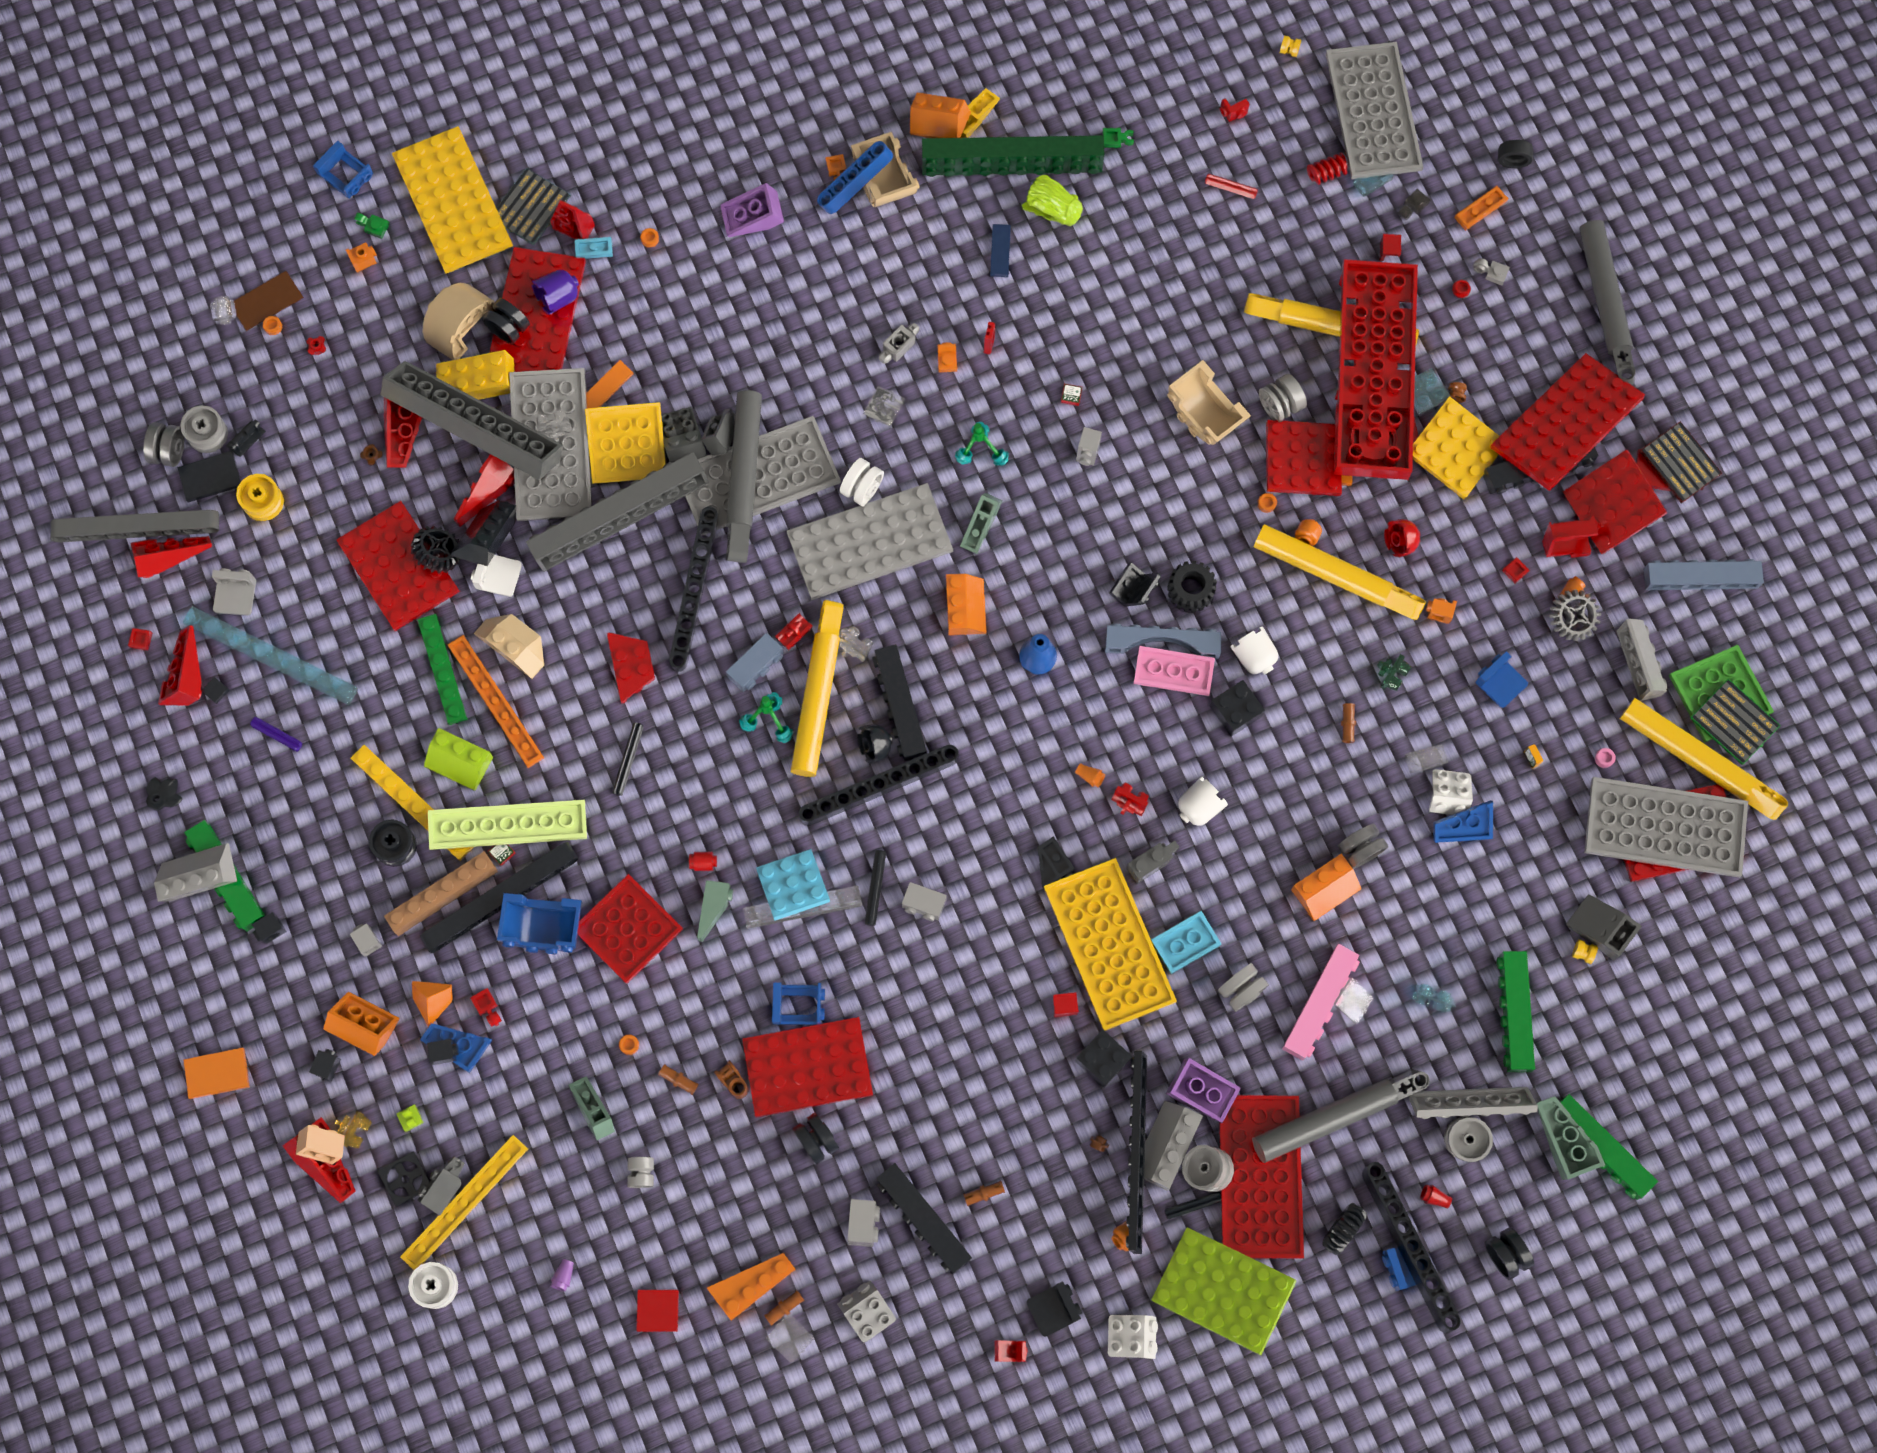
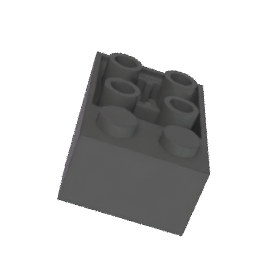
M692 406L662 414L663 441L669 462H675L682 455L694 452L697 459L707 456Z
M1589 894L1566 923L1569 928L1589 943L1598 946V949L1613 961L1621 956L1642 927L1627 914Z

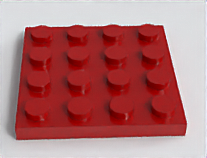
M1267 420V492L1341 496L1342 475H1333L1335 424L1281 421L1279 423V420Z
M1628 450L1623 451L1562 491L1580 520H1590L1594 515L1598 535L1590 537L1601 554H1605L1667 514L1666 509Z
M628 874L579 921L577 935L628 984L683 928Z

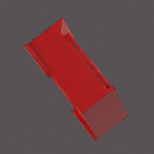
M1594 515L1590 520L1553 524L1549 522L1542 540L1546 557L1570 555L1571 558L1591 555L1588 536L1598 535Z

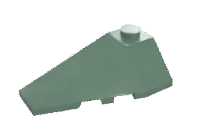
M1555 1096L1537 1103V1110L1548 1144L1562 1180H1569L1605 1165L1597 1145L1591 1141L1582 1127L1574 1121L1570 1113Z

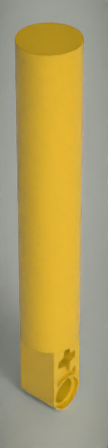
M1248 293L1244 313L1275 320L1280 324L1340 337L1341 311L1285 298L1281 300ZM1416 328V343H1417L1418 335H1419V329H1417V328Z
M1265 524L1253 546L1260 551L1379 606H1385L1414 620L1418 619L1426 603L1424 599L1393 585V583Z
M830 600L823 601L818 630L814 635L791 765V773L805 777H815L817 774L840 642L838 636L844 605Z
M1634 698L1619 718L1740 800L1748 801L1750 806L1768 818L1777 819L1788 806V801L1782 795L1638 699Z

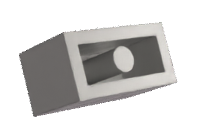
M1083 428L1076 461L1080 464L1094 466L1100 446L1101 431Z
M910 882L902 902V908H905L904 911L909 914H922L926 920L934 921L935 919L939 921L947 895Z

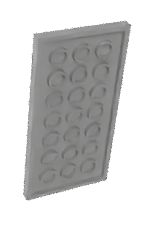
M1397 42L1326 50V58L1351 179L1422 171L1423 163Z
M585 369L509 372L511 417L563 445L560 462L540 480L514 467L517 521L561 519L580 513V510L592 506L590 457L585 409H587Z
M814 416L759 436L753 516L841 483ZM733 446L725 454L713 456L710 454L698 459L709 484L686 495L697 526L701 511L707 506L714 507L717 510V530L727 525ZM709 513L705 516V519L712 520L715 516ZM705 531L701 534V536L708 534L710 532Z
M928 483L867 503L865 506H858L787 530L789 541L811 600L953 552L951 542Z
M1593 777L1591 779L1584 853L1740 878L1743 872L1748 801Z

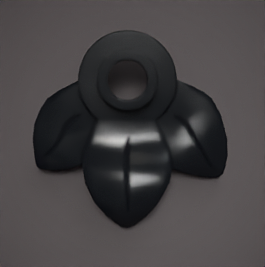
M154 777L149 781L146 788L148 793L146 802L150 809L157 811L164 807L172 808L182 801V797L175 794L178 788L177 779H166L161 782L158 778Z

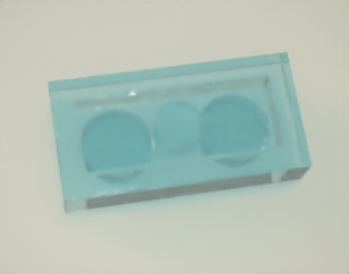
M1394 175L1357 178L1354 180L1353 185L1365 197L1393 180Z

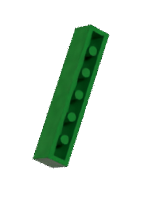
M205 820L184 832L187 836V839H185L190 849L194 848L196 853L222 845L211 825ZM234 865L237 882L214 889L219 897L223 896L226 902L223 904L229 913L233 912L236 917L233 919L236 926L248 932L254 928L252 924L265 917V914Z
M1503 951L1497 957V968L1500 969L1501 975L1498 977V987L1502 990V996L1499 998L1500 1008H1503V1016H1501V1027L1504 1028L1502 1046L1506 1050L1503 1064L1504 1067H1507V1072H1532L1535 1070L1527 951Z
M1570 1094L1564 1096L1559 1101L1570 1113L1574 1121L1582 1127L1591 1141L1597 1145L1605 1163L1600 1168L1606 1169L1611 1174L1610 1178L1626 1189L1625 1192L1629 1197L1636 1200L1642 1199L1657 1184L1658 1180Z

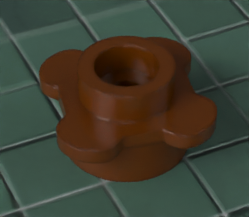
M369 444L360 453V457L365 459L368 465L371 466L375 464L378 458L383 456L382 451H378L374 444Z
M1096 1135V1137L1091 1136L1090 1146L1098 1151L1104 1152L1110 1145L1107 1143V1139L1102 1136Z

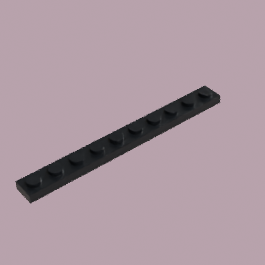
M1134 1051V1057L1131 1059V1066L1134 1072L1133 1077H1131L1133 1096L1130 1097L1132 1116H1130L1129 1123L1132 1128V1135L1129 1136L1131 1155H1129L1128 1164L1131 1168V1173L1128 1176L1130 1195L1127 1197L1129 1216H1127L1126 1223L1129 1228V1236L1126 1237V1247L1133 1254H1142L1147 1055L1143 1051Z

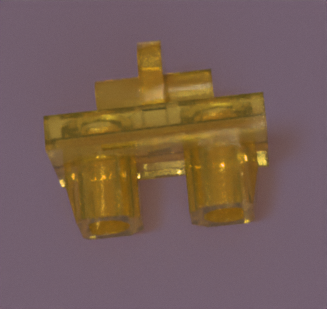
M356 1111L350 1125L348 1123L351 1117L345 1115L342 1122L336 1120L335 1124L340 1126L337 1131L338 1134L343 1135L345 1129H347L344 1137V1146L359 1149L363 1139L354 1135L357 1127L368 1131L372 1122L364 1117L363 1113Z

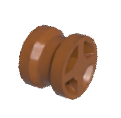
M1461 382L1450 383L1448 385L1450 393L1447 395V398L1450 396L1458 403L1465 402L1467 385Z

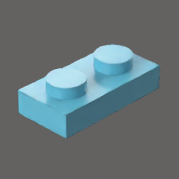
M612 238L576 239V258L613 257Z

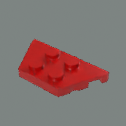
M609 632L607 637L620 701L625 703L634 693L637 694L645 685L655 680L649 645L644 640Z

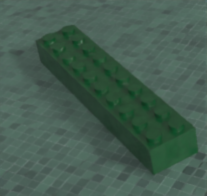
M1104 135L922 138V175L929 177L936 175L948 177L954 175L971 176L981 174L982 176L990 174L1005 176L1008 174L1025 175L1034 173L1036 175H1043L1044 173H1053L1055 175L1062 173L1097 174L1103 170Z

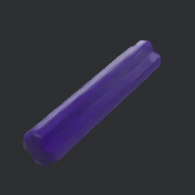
M254 717L250 722L253 728L296 752L303 745L301 741L257 717Z

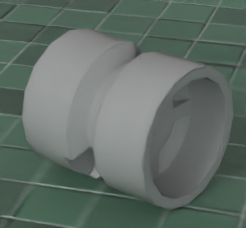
M628 1158V1170L631 1174L627 1177V1187H654V1175L651 1174V1171L654 1170V1158Z

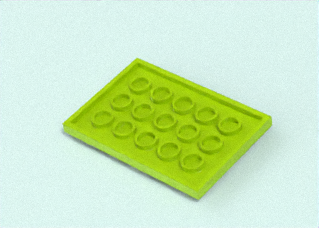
M1187 1227L1151 1301L1261 1356L1297 1281Z

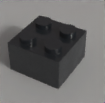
M1244 680L1212 699L1210 703V708L1231 737L1263 717L1265 709Z
M1103 1029L1076 1057L1075 1062L1098 1084L1105 1088L1131 1060L1132 1056Z

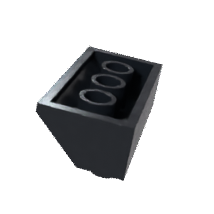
M498 500L482 508L452 551L451 556L488 566L515 524L516 505Z

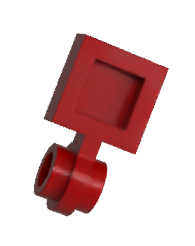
M486 988L472 996L470 999L479 1015L482 1016L488 1012L489 1015L486 1016V1019L490 1026H498L502 1020L497 1011H491L498 1005L489 989Z

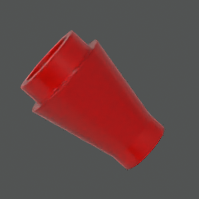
M1425 1185L1421 1191L1420 1199L1425 1204L1448 1209L1452 1203V1197L1447 1196L1433 1185Z

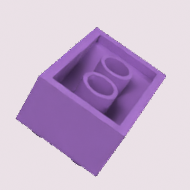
M767 183L720 205L728 237L769 230L784 223L778 193Z
M1187 1058L1182 1062L1166 1095L1223 1123L1241 1088L1194 1060Z

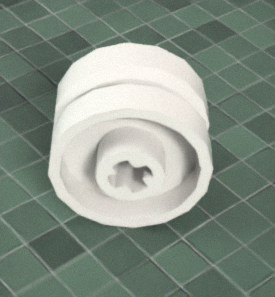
M859 458L844 477L840 493L847 498L854 495V502L860 506H865L879 488L884 471L875 466L870 468L868 461Z
M428 1262L421 1264L413 1271L409 1278L408 1288L410 1296L415 1303L422 1307L439 1309L446 1307L453 1301L457 1294L458 1281L451 1268L440 1263ZM432 1283L436 1286L435 1289L431 1288Z

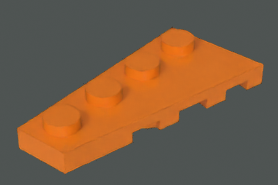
M782 1253L709 1286L707 1289L732 1321L796 1269L785 1254Z

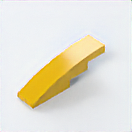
M987 88L968 105L971 114L960 138H969L1000 100L998 96Z

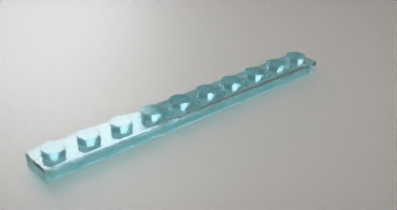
M193 606L183 620L184 625H192L195 630L347 705H350L358 691L356 686Z

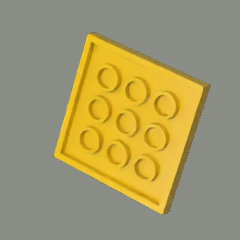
M1449 396L1413 442V460L1464 500L1484 475V470L1490 467L1499 455L1491 449V444L1499 435Z
M660 402L585 409L592 484L642 480L650 472L658 471L666 464Z

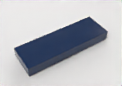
M993 224L990 277H1008L1011 225Z

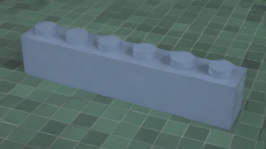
M1735 559L1725 560L1724 562H1717V560H1707L1706 562H1698V560H1689L1687 562L1671 560L1668 563L1654 560L1650 561L1643 569L1645 590L1758 589L1764 583L1762 561H1755L1754 559L1738 562Z

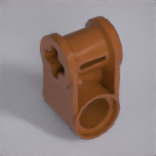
M730 1060L719 1071H714L717 1078L734 1098L742 1099L746 1097L748 1086ZM737 1084L744 1086L743 1091L740 1093L734 1092V1087Z

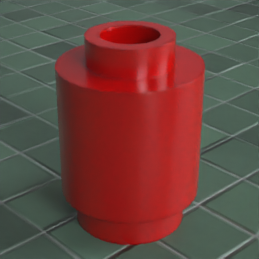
M694 852V854H689V869H694V871H713V868L717 867V855H713V852Z

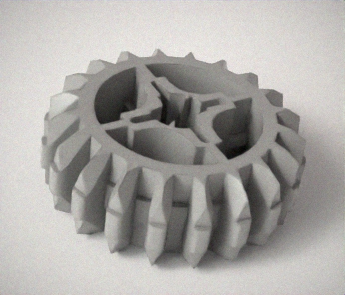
M1576 589L1572 590V592L1565 591V596L1563 594L1558 595L1559 600L1553 601L1556 607H1550L1554 614L1549 615L1550 618H1554V621H1551L1550 624L1557 625L1554 631H1560V637L1565 636L1566 640L1572 638L1573 641H1578L1579 638L1584 640L1586 635L1591 636V630H1597L1594 624H1600V620L1596 619L1597 616L1602 615L1596 612L1600 608L1599 605L1594 606L1597 600L1591 599L1590 593L1585 595V591L1580 590L1578 593ZM1574 599L1580 601L1574 608L1566 605ZM1586 608H1587V611H1588V618L1585 616V609H1586ZM1562 613L1566 615L1565 622L1563 621ZM1577 622L1584 625L1577 631L1570 629Z

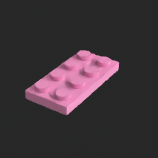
M1139 646L1134 684L1209 696L1215 658Z

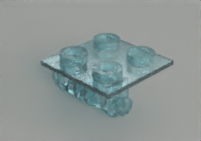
M1432 368L1415 376L1414 407L1419 414L1445 402L1450 396Z
M1415 984L1416 992H1413L1411 998L1415 1000V1003L1425 1005L1426 1002L1428 1007L1430 1001L1433 1000L1431 1008L1434 1009L1436 1005L1435 1009L1444 1013L1446 1011L1450 1012L1451 1007H1456L1451 993L1440 990V992L1434 991L1431 986L1421 984V986Z

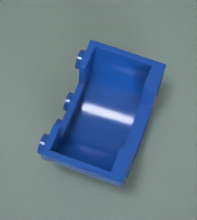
M504 893L497 940L502 942L504 947H522L531 953H538V950H544L545 953L556 955L557 951L572 953L576 948L582 900L562 898L561 902L527 899L524 895Z

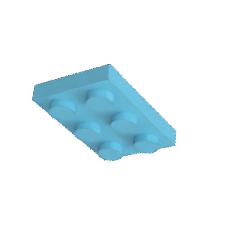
M1202 911L1151 939L1154 948L1170 974L1175 973L1222 945Z

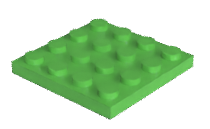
M1739 645L1669 675L1690 717L1727 679L1731 680L1767 714L1770 715L1774 712ZM1694 723L1704 743L1712 740L1707 733Z

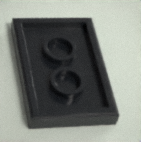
M232 451L177 467L188 503L236 489L241 483Z

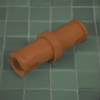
M1352 703L1343 704V720L1341 721V726H1343V743L1355 742V704Z
M666 1064L663 1065L658 1076L673 1083L674 1087L678 1086L691 1095L694 1094L699 1085L685 1077L684 1073H678L666 1066Z
M1000 1180L985 1187L982 1185L980 1189L964 1193L963 1195L967 1206L982 1200L988 1201V1198L1005 1193V1190Z
M796 1290L784 1301L780 1300L778 1302L779 1305L764 1316L772 1326L784 1315L788 1316L792 1309L805 1300Z

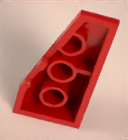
M561 200L550 220L553 230L575 240L588 239L595 227L590 214Z
M384 397L386 467L406 468L422 417Z
M491 454L479 471L481 476L478 482H473L470 487L472 488L470 497H466L454 517L457 526L461 527L478 514L482 508L488 506L505 493L510 486L512 487L515 484L514 469L508 463Z
M209 536L187 537L183 541L168 538L166 542H157L156 539H149L131 543L138 578H150L212 547Z
M192 625L179 632L173 654L176 656L171 665H168L167 671L170 674L167 682L163 681L159 705L189 706L201 697L202 691L200 689L202 682Z
M322 1117L311 1124L317 1125L324 1130H331ZM298 1134L283 1145L292 1160L339 1203H342L356 1192L349 1172L344 1168L341 1159L334 1164H329L297 1155Z

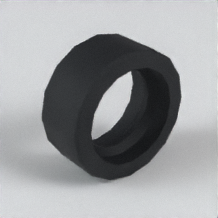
M1509 140L1500 144L1498 148V162L1504 167L1523 168L1530 165L1533 161V146L1527 141Z

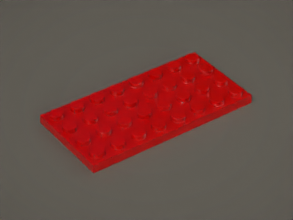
M514 247L502 299L519 309L529 320L530 325L524 332H518L520 337L513 345L504 342L494 334L489 353L502 350L507 351L514 358V372L562 369L586 259ZM556 270H565L571 276L574 275L579 283V286H577L578 296L572 303L548 315L542 309L545 307L542 301H537L534 295L532 281Z
M1585 353L1491 444V449L1550 491L1644 399L1645 394L1630 383L1624 382L1617 374Z
M1237 1095L1223 1123L1219 1122L1220 1149L1224 1150L1231 1157L1234 1164L1232 1180L1226 1188L1221 1190L1222 1244L1252 1259H1304L1301 1147L1263 1163L1258 1157L1252 1142L1253 1137L1300 1117L1299 1096Z

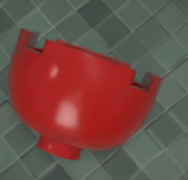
M1406 519L1388 522L1387 525L1389 526L1384 531V539L1388 550L1392 548V551L1395 553L1392 555L1403 557L1413 553L1420 543V531L1412 521Z

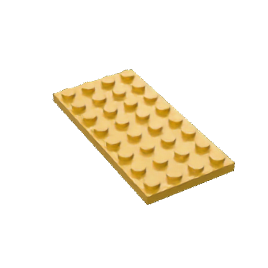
M459 126L392 153L445 274L513 247Z
M1116 858L1044 886L1048 900L1102 1029L1107 1031L1177 1002Z

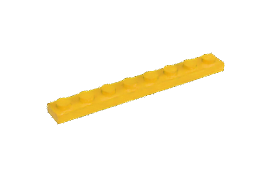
M363 745L351 759L429 832L428 810L434 809L367 746ZM474 847L449 848L447 850L461 861Z
M512 1135L400 1258L413 1270L423 1264L524 1155L528 1148Z

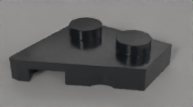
M1054 836L1037 847L1043 889L1045 885L1058 881L1075 870Z

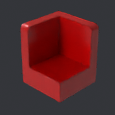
M1383 234L1380 241V261H1384L1385 256H1400L1401 235Z
M1076 992L1053 995L1054 1017L1078 1015Z

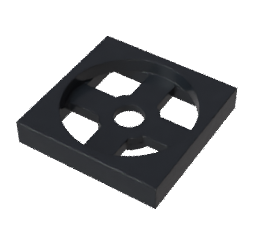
M414 1151L378 1171L395 1207L416 1197L420 1189L424 1185L427 1186L430 1182ZM406 1161L412 1162L418 1168L408 1172L402 1163ZM395 1168L399 1176L397 1180L389 1183V1172ZM405 1175L409 1177L407 1183L402 1182V1177ZM422 1175V1183L416 1191L413 1185L414 1179ZM402 1186L406 1189L409 1196H398L394 1193V1190Z

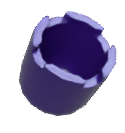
M556 270L532 281L534 295L537 301H542L545 306L542 309L548 315L572 303L578 296L577 286H579V283L574 275L571 276L565 270Z

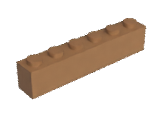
M483 851L387 913L384 917L394 933L400 936L496 874L498 870L486 852Z

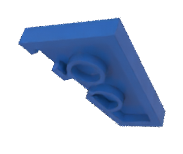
M1493 801L1484 802L1433 822L1434 842L1493 839Z
M432 1023L420 1039L426 1045L429 1042L452 1039L455 1044H458L459 1055L456 1056L457 1061L453 1063L468 1073L471 1072L492 1042L490 1038Z

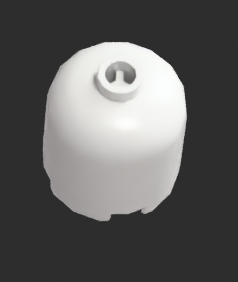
M1262 626L1258 628L1260 632L1257 634L1255 631H1252L1238 640L1240 643L1238 646L1235 644L1230 646L1244 668L1251 674L1261 672L1264 675L1274 669L1272 665L1278 659V652Z
M1200 777L1179 798L1178 807L1181 811L1179 816L1185 823L1190 821L1193 825L1202 826L1228 804L1224 798L1221 800L1217 797V789L1207 779L1204 780L1203 777Z

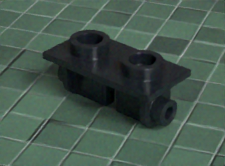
M251 420L226 447L241 457L266 431L260 427V423L257 420Z

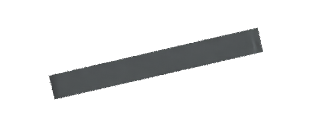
M196 510L51 520L50 540L54 542H76L216 533L219 531V512L216 510Z

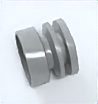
M1285 374L1276 379L1275 384L1269 383L1267 387L1259 389V398L1265 411L1272 420H1279V423L1284 418L1290 417L1291 413H1297L1307 406L1306 397L1301 386L1290 374Z

